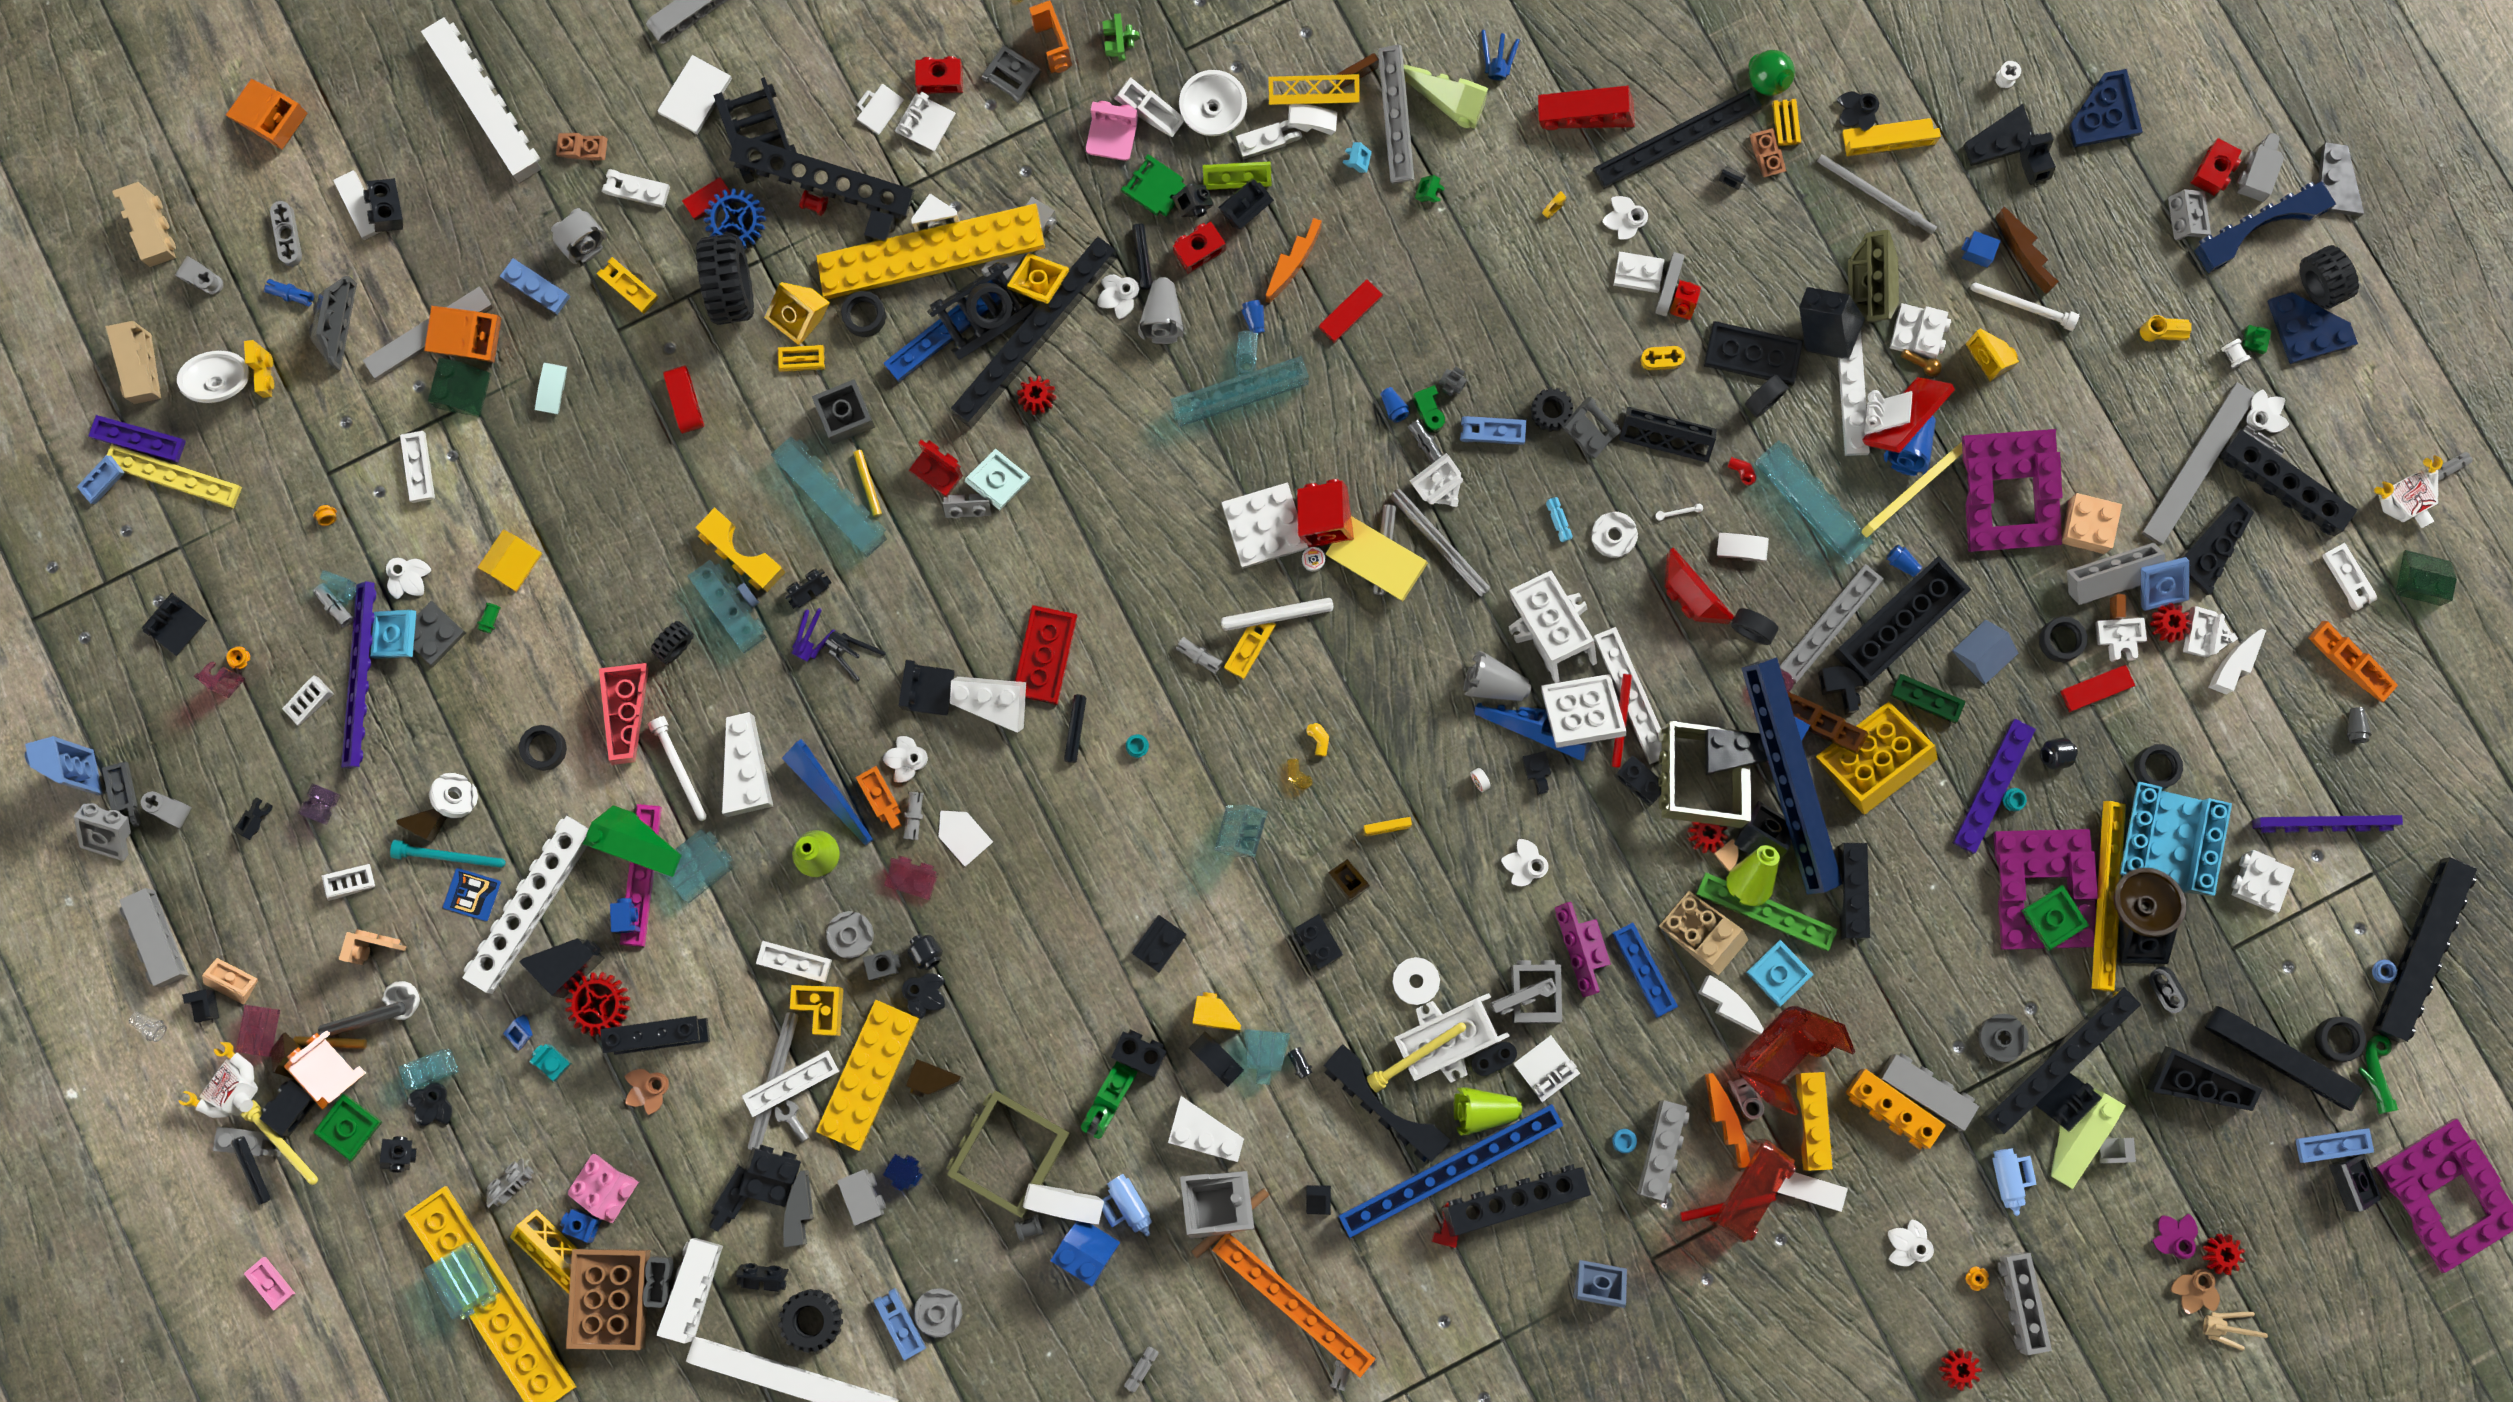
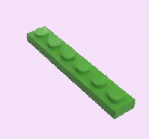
M1704 873L1696 892L1697 896L1825 951H1829L1838 930L1769 899L1759 906L1744 905L1736 895L1733 897L1727 888V881L1709 873Z

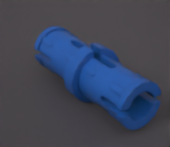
M268 279L266 283L270 284V286L265 284L264 287L265 293L282 297L287 302L294 301L309 307L312 303L308 300H314L312 292L298 289L290 283L286 285Z

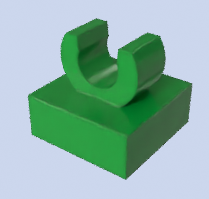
M1435 175L1421 178L1415 199L1420 202L1430 200L1435 203L1441 201V198L1435 195L1436 191L1440 192L1445 189L1439 184L1441 178Z
M2248 325L2245 329L2242 348L2265 354L2272 330Z

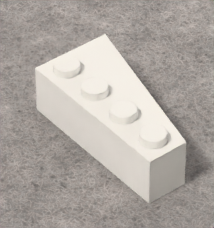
M750 712L727 717L722 814L730 817L773 807L755 717Z

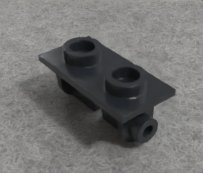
M816 568L805 575L806 579L799 584L796 581L786 588L787 592L784 593L786 599L792 598L788 602L793 609L796 607L800 608L812 599L807 592L810 589L817 596L829 588L828 585L832 582L827 575L825 577L821 576L825 573L822 568L820 570Z
M755 1263L741 1264L736 1273V1277H738L737 1285L741 1286V1288L759 1290L760 1282H764L763 1290L780 1292L786 1289L787 1281L785 1278L789 1269H783L775 1265L764 1267L758 1266Z

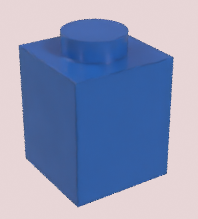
M1974 231L1970 237L1964 239L1961 250H1964L1962 259L1988 268L1994 260L2000 240Z

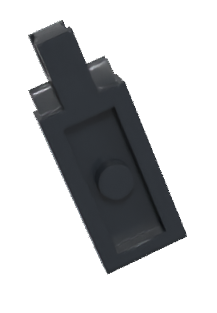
M740 1165L736 1166L712 1206L713 1208L710 1213L714 1216L709 1226L717 1232L724 1221L730 1223L732 1219H735L747 1199L746 1196L738 1194L745 1168Z

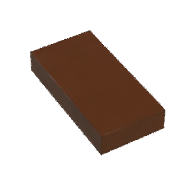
M1373 53L1337 73V75L1359 74L1360 79L1378 69L1379 58ZM1345 79L1338 87L1343 89L1353 83L1354 79Z

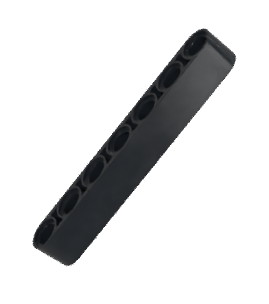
M2215 1006L2204 1026L2205 1029L2345 1110L2353 1111L2363 1092L2360 1086L2225 1008Z

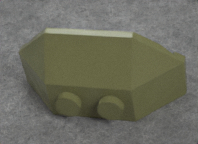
M1888 229L1866 233L1863 241L1848 260V294H1850L1867 322L1891 319L1899 304L1898 256L1890 230Z

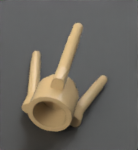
M2211 1312V1316L2206 1315L2204 1318L2203 1333L2208 1335V1339L2217 1340L2241 1351L2245 1350L2244 1346L2221 1337V1335L2225 1336L2227 1332L2254 1337H2268L2267 1333L2230 1327L2227 1321L2223 1320L2253 1317L2255 1315L2254 1312Z

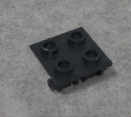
M172 592L142 626V631L152 636L175 656H178L207 620Z
M2069 1073L2036 1106L2070 1132L2102 1097L2094 1091V1088L2089 1083L2085 1084L2072 1073Z

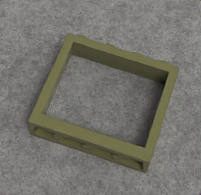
M1669 721L1659 732V742H1662V751L1659 754V764L1662 765L1659 776V786L1661 787L1659 809H1661V818L1738 828L1744 827L1751 821L1750 766L1747 765L1736 767L1732 770L1733 814L1674 806V737L1705 741V731L1708 728L1731 731L1740 730Z
M995 1090L993 1094L989 1092L982 1104L985 1106L982 1114H976L970 1125L973 1127L970 1135H965L958 1146L961 1151L957 1158L953 1156L946 1167L949 1170L947 1176L1020 1218H1024L1028 1209L1023 1207L1026 1192L1018 1206L958 1173L959 1169L998 1101L1058 1134L1030 1184L1042 1185L1071 1133Z

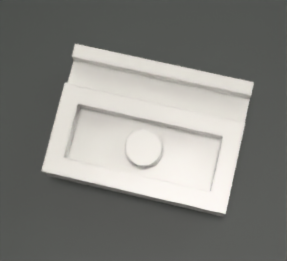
M1619 252L1613 286L1658 293L1664 259Z

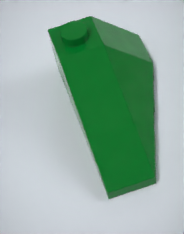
M614 805L591 822L583 842L586 846L671 877L674 876L682 856L667 841L658 836L650 826L640 820L635 813Z

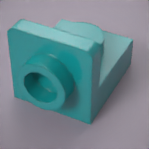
M549 1044L538 1046L531 1055L533 1058L529 1061L554 1082L572 1064Z

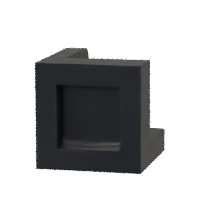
M872 210L864 233L866 241L872 242L873 239L886 242L890 230L894 231L896 227L894 215Z
M204 989L182 994L184 1004H190L192 1007L195 1023L219 1018L215 990Z
M1306 1185L1307 1214L1331 1215L1330 1185Z

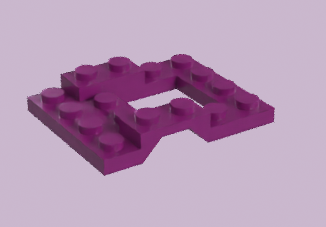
M2056 429L1962 436L1963 462L1968 473L1969 489L1966 500L1968 552L2062 545L2060 498H2063L2061 457L2060 452H2057ZM2033 477L2035 523L1992 526L1993 480Z
M2090 829L1993 832L1995 858L2000 874L1998 910L2001 950L2046 949L2031 925H2026L2025 916L2021 911L2024 909V901L2027 900L2025 878L2067 877L2068 894L2089 926L2054 948H2094L2096 924L2095 899H2098L2095 854L2094 851H2091Z
M2453 1118L2374 1167L2387 1189L2405 1207L2412 1219L2415 1233L2441 1273L2448 1272L2513 1231V1204L2499 1184L2502 1180L2476 1140L2470 1139L2457 1118ZM2462 1174L2487 1215L2450 1237L2439 1221L2442 1219L2427 1195Z

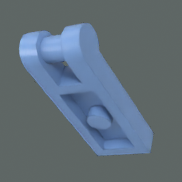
M1469 416L1461 418L1463 432L1460 433V441L1525 444L1526 420ZM1472 426H1479V433L1472 432Z
M896 1288L890 1290L888 1295L884 1297L879 1296L874 1299L875 1306L904 1361L926 1349ZM894 1303L896 1310L889 1313L886 1306Z

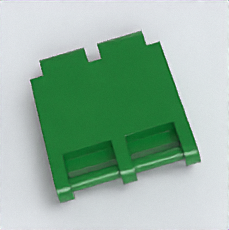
M1147 154L1144 158V163L1138 171L1135 170L1133 172L1132 179L1126 187L1123 186L1121 188V192L1154 215L1158 216L1161 213L1167 217L1176 205L1171 198L1186 186L1183 183L1184 178ZM1150 163L1151 165L1148 167L1145 173L1142 174L1143 170ZM1138 179L1139 181L1136 183L1133 189L1130 190L1131 186Z

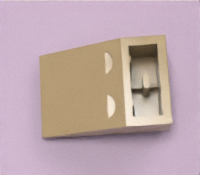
M1690 891L1686 893L1659 925L1665 933L1718 976L1748 941L1743 929Z

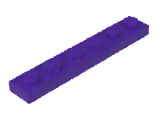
M2015 718L2011 721L1952 842L1953 844L1973 854L1977 852L2036 730L2035 728Z
M2402 815L2259 817L2252 820V828L2261 829V833H2275L2276 829H2285V833L2300 832V829L2308 828L2310 833L2323 832V828H2332V832H2346L2347 828H2355L2356 832L2371 831V828L2379 827V831L2386 832L2394 831V827L2403 825Z

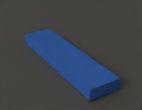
M1634 923L1613 932L1612 936L1655 1017L1658 1018L1677 1008L1678 1005Z

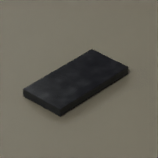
M1713 321L1704 367L1769 380L1774 375H1778L1785 384L1793 386L1795 384L1803 340Z

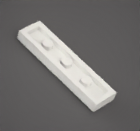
M827 1050L741 1096L751 1116L754 1117L834 1075L839 1070Z

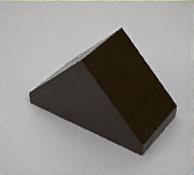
M433 808L397 819L396 822L397 825L433 842L447 816L442 815Z
M1348 859L1328 872L1349 902L1369 889L1370 885Z
M286 1032L280 1036L270 1050L273 1073L295 1079L284 1066L289 1061L287 1058L289 1054L298 1047L301 1050L303 1049Z

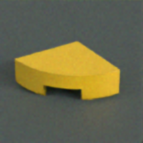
M1560 191L1546 206L1542 214L1547 219L1551 218L1564 206L1566 196Z

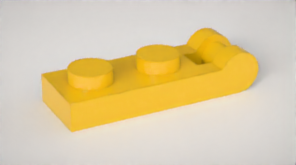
M611 257L607 261L608 265L603 270L600 269L596 274L640 312L645 314L658 300V295ZM615 270L618 271L613 278L610 276Z
M1271 622L1247 627L1225 664L1224 669L1245 680L1265 643L1274 631L1276 623ZM1257 626L1264 630L1262 635L1254 631Z

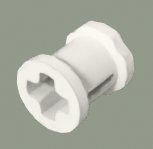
M2014 61L2005 62L1996 74L1995 81L1997 85L2001 88L2012 87L2015 80L2021 74L2020 65Z
M2236 339L2221 348L2222 352H2226L2229 357L2232 369L2251 359L2250 355H2246L2240 339Z

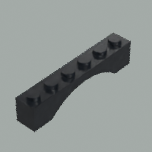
M1344 1044L1323 1065L1326 1068L1324 1073L1335 1082L1338 1079L1344 1084L1342 1089L1350 1097L1353 1098L1356 1095L1361 1099L1360 1106L1369 1114L1374 1111L1380 1116L1378 1122L1387 1130L1392 1127L1398 1133L1396 1138L1405 1146L1410 1143L1416 1149L1414 1154L1423 1162L1427 1159L1433 1162L1451 1141L1433 1124H1420L1408 1121L1385 1108L1367 1085L1362 1071L1361 1060Z

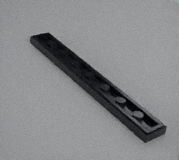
M1750 88L1594 167L1593 172L1602 188L1605 189L1760 111L1763 106L1753 89Z

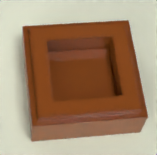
M2116 594L2110 598V620H2119L2126 617L2125 594Z

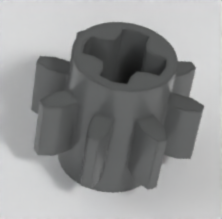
M1456 366L1453 370L1447 368L1439 384L1443 385L1442 392L1449 396H1452L1453 392L1460 394L1468 380L1463 377L1465 371Z

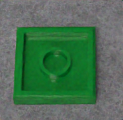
M2060 885L2021 910L2047 951L2089 926L2063 885Z
M342 1094L313 1133L346 1159L353 1161L381 1125L382 1121L349 1096Z

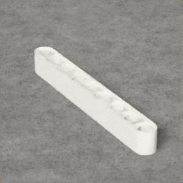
M693 1338L686 1362L812 1402H898V1399L703 1338Z

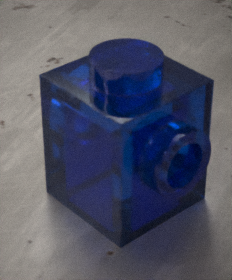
M894 1154L883 1176L892 1180V1186L903 1191L904 1188L911 1189L912 1186L917 1187L923 1174L920 1173L922 1167L918 1165L919 1160L908 1154L906 1157Z

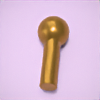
M1904 349L1901 353L1902 358L1922 367L1928 376H1937L1942 370V364L1938 359L1931 358L1927 360L1907 349Z

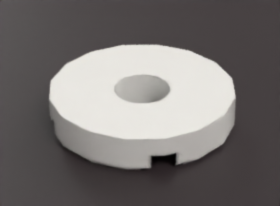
M1612 512L1601 515L1591 531V537L1595 549L1602 555L1610 558H1620L1627 555L1635 547L1638 532L1634 521L1628 515L1621 512ZM1611 529H1616L1620 532L1621 538L1619 540H1612L1608 532Z
M456 773L443 774L430 787V803L436 811L444 816L451 818L464 817L477 804L478 794L474 784L471 785L463 775ZM448 792H456L459 795V799L451 798Z
M1414 957L1406 959L1398 965L1394 972L1392 983L1394 991L1401 1000L1407 1004L1420 1005L1434 998L1439 990L1440 978L1437 969L1431 962L1423 958ZM1416 974L1422 977L1423 984L1421 987L1414 988L1410 985L1409 980L1412 975Z

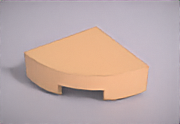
M1731 839L1723 848L1714 853L1728 872L1736 865L1738 860V847L1734 845V839Z

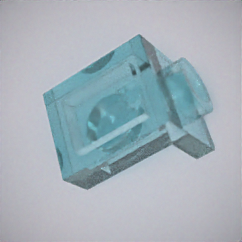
M322 571L320 579L327 582L326 587L339 591L336 600L348 604L349 600H352L356 593V583L328 571Z

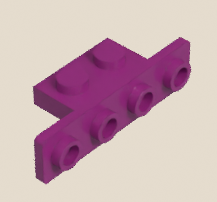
M1572 902L1556 906V917L1560 924L1564 943L1566 944L1582 997L1597 994L1600 990L1593 970L1611 965L1597 919L1579 924Z

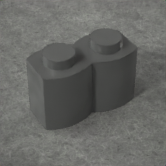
M652 1256L647 1261L645 1268L647 1284L643 1291L645 1307L663 1308L667 1306L671 1292L669 1281L674 1271L672 1257Z

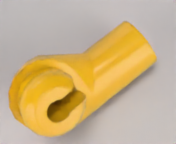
M1309 724L1306 728V733L1317 741L1315 755L1326 757L1329 735L1320 724Z

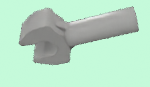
M786 1100L785 1102L790 1108L789 1114L784 1115L779 1107H775V1117L778 1122H788L800 1142L803 1143L809 1139V1136L796 1118L797 1111L800 1108L795 1102Z

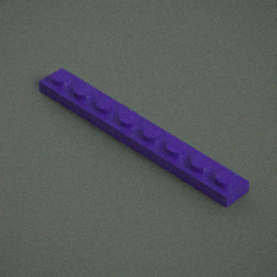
M367 581L356 585L341 768L349 769L360 767L363 759L361 742L365 736L363 718L367 713L365 694H367L369 689L367 671H369L371 666L369 649L372 646L373 638L370 633L375 618L372 612L373 603L376 600L375 583Z

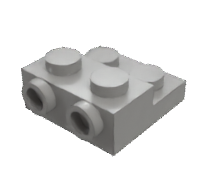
M94 803L83 804L74 815L79 847L124 861L129 855L126 838L131 833L128 817L120 814L117 810H104Z

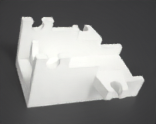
M1552 571L1510 590L1511 600L1520 613L1521 618L1509 626V631L1511 635L1516 631L1520 632V634L1514 635L1516 643L1533 639V643L1544 660L1548 672H1551L1555 683L1560 682L1557 663L1582 651L1588 653L1592 665L1597 664L1594 639L1579 615L1587 610L1585 601L1580 605L1576 604L1582 601L1580 593L1567 596Z
M1489 993L1444 1014L1441 1013L1433 1001L1426 1004L1430 1009L1428 1014L1424 1012L1423 1006L1416 1009L1420 1025L1394 1037L1403 1058L1458 1023H1464L1466 1029L1409 1066L1408 1069L1414 1081L1441 1069L1450 1083L1458 1080L1454 1076L1455 1070L1459 1071L1460 1078L1468 1075L1464 1062L1465 1057L1510 1037L1508 1032L1497 1036L1482 1004V1001L1491 998Z

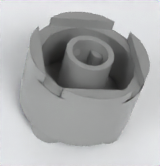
M580 208L574 209L568 217L561 222L555 223L551 229L553 232V242L573 264H577L576 261L578 260L584 263L594 258L603 248L601 245L603 239L607 240L606 232L588 212L582 211Z

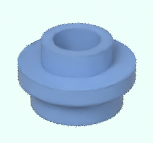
M2379 960L2372 967V975L2380 983H2390L2397 976V968L2389 960ZM2382 967L2387 971L2385 976L2380 972Z

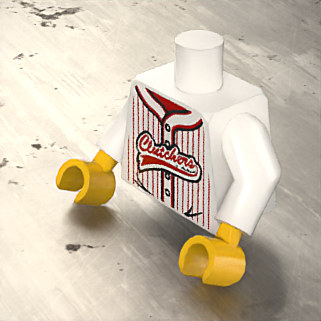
M2436 455L2433 456V463L2431 459L2425 458L2423 464L2428 467L2427 470L2422 469L2394 485L2383 481V488L2375 487L2374 492L2379 495L2383 512L2401 522L2415 517L2421 528L2434 522L2427 509L2438 504V469L2442 467L2443 460Z
M220 1042L225 1047L224 1053L220 1049H214V1053L217 1056H227L229 1059L225 1060L199 1096L201 1100H197V1096L194 1093L184 1091V1093L190 1096V1100L187 1103L178 1100L181 1105L187 1107L195 1106V1110L211 1118L227 1117L230 1114L239 1116L242 1112H248L252 1109L253 1101L251 1099L258 1090L254 1082V1068L238 1052L236 1054L233 1052V1045L229 1042Z

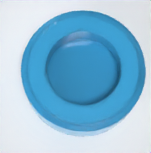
M1621 1129L1613 1135L1612 1144L1618 1152L1629 1153L1635 1149L1637 1138L1631 1130Z

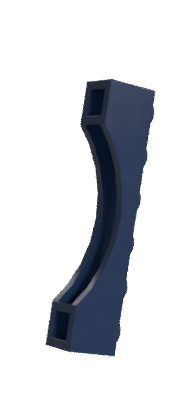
M2323 181L2315 185L2311 182L2300 189V193L2294 195L2292 192L2282 197L2279 204L2274 206L2273 203H2270L2261 208V213L2256 216L2249 214L2239 220L2240 224L2234 227L2230 224L2221 229L2219 235L2215 237L2209 235L2200 240V245L2194 251L2206 272L2209 274L2228 264L2235 257L2244 238L2263 225L2280 220L2311 221L2330 211L2336 203Z

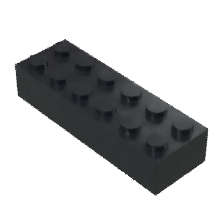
M1938 556L1833 654L1845 667L1854 670L1861 677L1863 685L1866 687L1972 589Z

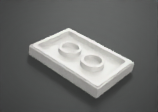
M692 55L659 107L658 113L698 135L716 106L713 95L720 92L724 93L732 77Z

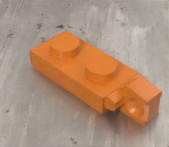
M875 766L857 776L856 779L881 822L888 821L894 831L902 827L896 816L901 813L899 805L878 767Z

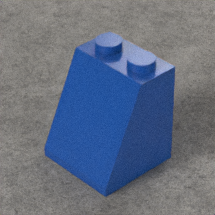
M1076 1221L1050 1261L1088 1285L1094 1286L1119 1246L1120 1241L1091 1223Z

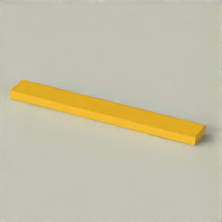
M2103 801L2091 988L2107 992H2114L2119 916L2114 906V891L2121 879L2120 870L2123 858L2126 804L2114 801Z

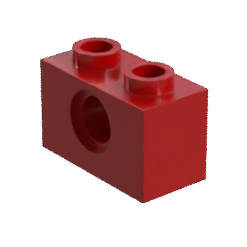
M948 56L944 57V59L923 57L921 60H915V86L918 94L921 92L925 94L963 93V66L961 59ZM938 71L944 72V75L941 77L934 76Z
M2217 138L2209 147L2190 184L2213 196L2220 190L2224 191L2231 181L2228 178L2230 172H2235L2241 162L2238 158L2242 150ZM2214 165H2218L2222 171H2218Z
M1212 222L1206 225L1205 223L1198 225L1193 230V233L1187 237L1183 235L1174 242L1173 253L1187 274H1190L1226 251V243ZM1198 242L1204 245L1200 250H1196L1192 246Z

